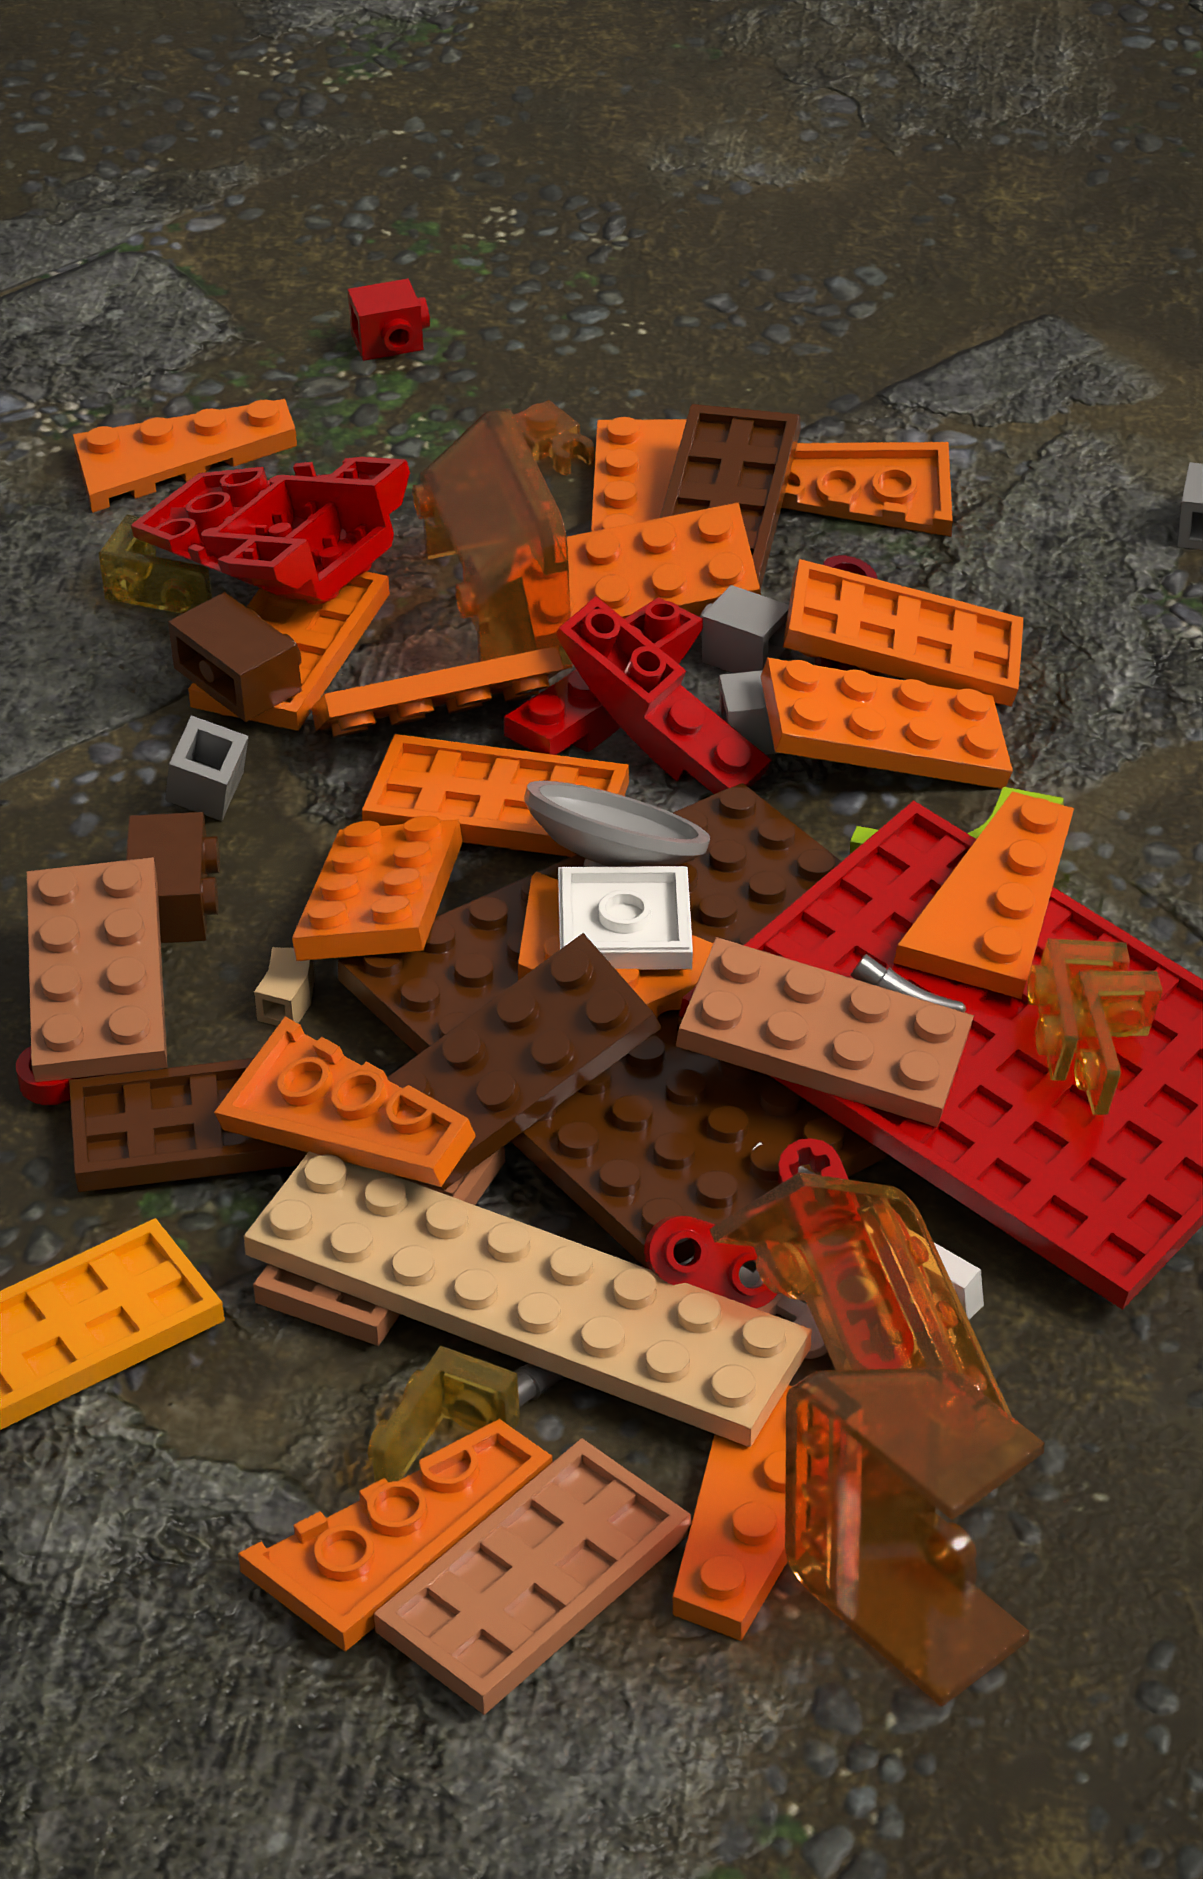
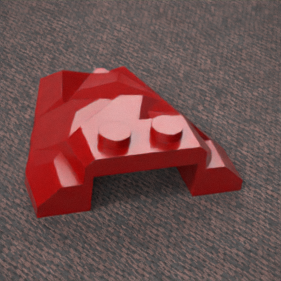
M353 457L345 458L343 465L333 473L316 475L313 462L295 463L293 466L295 476L276 475L270 478V480H267L264 467L198 473L132 523L131 529L136 539L227 574L278 597L303 599L309 604H322L336 598L342 587L357 575L367 572L372 567V563L391 548L394 532L389 514L402 505L410 470L406 459Z

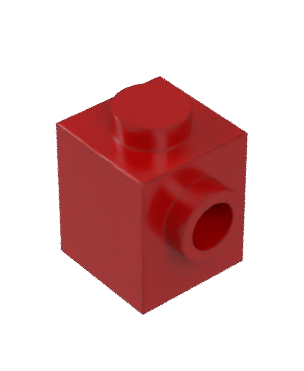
M409 278L347 289L351 334L363 361L424 350L422 329L430 328L428 305L425 297L417 298Z

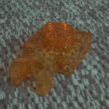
M550 400L534 404L522 412L505 418L506 437L535 461L550 456L553 459V467L558 473L563 475L571 474V458H579L588 465L594 464V444L592 440L580 435V424Z

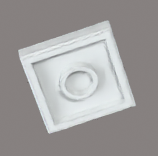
M558 867L560 949L584 933L615 969H692L693 946L688 867Z

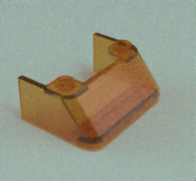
M505 408L485 412L421 472L420 484L412 486L415 511L418 518L423 519L426 556L428 559L457 554L463 567L464 579L463 583L455 585L457 605L463 619L471 617L477 631L479 662L559 646L563 670L573 668L572 662L556 636L558 628L571 618L568 544L561 513L511 410Z
M797 1173L709 1229L714 1242L754 1247L758 1256L756 1259L758 1274L771 1291L777 1294L782 1293L790 1299L806 1301L859 1422L846 1430L842 1435V1450L839 1456L841 1467L817 1481L822 1495L881 1496L989 1456L1014 1440L1015 1425L1010 1410L927 1226L915 1204L900 1189L888 1185Z
M945 1367L815 1371L791 1387L787 1392L785 1553L789 1565L801 1584L813 1596L941 1707L1027 1643L1030 1631L976 1587L977 1568L975 1559L977 1552L972 1539L962 1527L953 1522L947 1523L935 1513V1510L938 1508L951 1520L955 1519L1044 1453V1442L986 1397L969 1376L963 1373H956Z

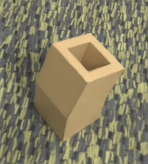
M272 947L269 970L254 991L258 1021L278 1026L286 1016L299 1024L312 1001L315 980L313 960L296 961L294 948Z

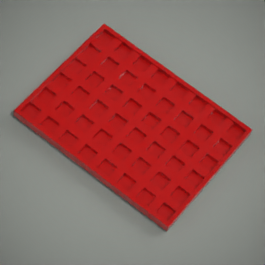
M913 800L744 944V946L849 978H853L850 974L863 956L867 954L886 969L890 967L898 975L917 987L935 995L964 1003L966 1007L965 1013L974 1015L938 1127L777 1077H771L1123 1310L1203 1226V979L1052 887L1022 999L893 963L899 942L976 841L971 835ZM696 986L682 998L679 1016L682 1018L685 1015Z

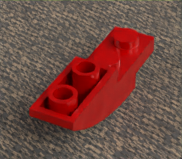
M597 596L558 628L556 633L558 640L592 693L627 735L677 782L689 773L713 794H716L742 783L750 788L766 773L772 760L685 689L681 683L686 670Z
M659 597L625 618L628 623L678 664L687 654L703 629V618L680 608L673 602L665 601ZM574 670L504 716V736L537 753L557 755L570 745L590 752L620 728L619 724L606 711L586 685L577 670Z

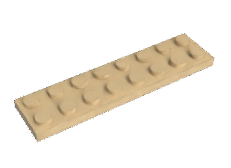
M309 1151L244 1235L245 1255L748 1447L752 1446L811 1349L812 1329L688 1283L671 1285L660 1279L650 1269L389 1173L343 1162L342 1159L334 1155H318Z

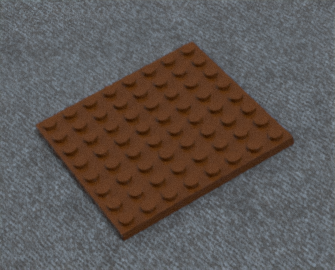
M743 783L673 812V814L698 825L710 836L706 853L691 862L677 866L688 867L692 935L714 943L716 937L741 945L746 944L842 862ZM575 855L541 870L539 873L558 880V867H583L585 858ZM534 874L435 917L423 951L353 956L339 959L338 980L414 1052L420 1054L518 981V960L531 877ZM670 1010L660 1014L657 1019L662 1028L511 1140L525 1156L647 1269L649 1268L644 1257L646 1237L651 1228L666 1217L674 1215L691 1216L740 1233L787 1209L779 1188L778 1163L781 1153L786 1147L799 1139H818L832 1146L839 1155L848 1177L890 1155L771 1076L676 1047L678 1031L683 1019L679 1016L680 1010ZM759 1142L762 1143V1145L754 1148ZM810 1164L802 1165L805 1169L821 1177V1173H815L811 1169ZM688 1238L679 1240L674 1246V1258L679 1264L695 1255L694 1244Z

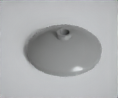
M534 781L527 785L524 795V801L531 815L556 843L585 858L583 867L677 866L691 862L706 853L710 842L709 834L689 820L656 806L608 791L564 782Z

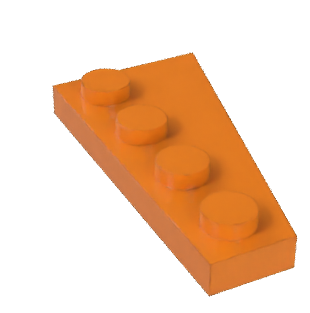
M618 417L612 420H597L591 532L660 518L687 419L635 420L630 417Z
M1012 791L899 942L893 963L1022 999L1074 808Z

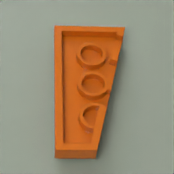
M285 399L274 401L257 400L244 406L220 410L210 408L201 410L196 414L172 418L155 417L147 419L143 423L113 428L102 426L94 428L89 432L73 434L75 453L92 513L109 508V498L129 491L137 499L155 493V483L178 475L188 482L198 473H206L212 464L221 461L234 467L297 446L295 426Z
M949 442L797 443L781 508L952 537L953 519Z
M286 1016L214 1112L224 1131L305 1152L310 1151L317 1155H334L342 1159L343 1162L442 1187L476 1137L469 1119L410 1085L401 1088L390 1082L383 1070L367 1061L360 1065L344 1056L340 1046L323 1037L318 1040L313 1039L304 1033L300 1024Z
M788 1385L751 1447L716 1434L714 1435L673 1593L674 1616L742 1641L862 1434L863 1411Z
M498 1419L420 1459V1470L401 1480L387 1482L383 1478L360 1490V1501L326 1518L319 1511L293 1525L294 1535L269 1548H266L262 1542H259L239 1552L240 1572L346 1652L375 1627L374 1613L553 1463L552 1455L501 1419Z

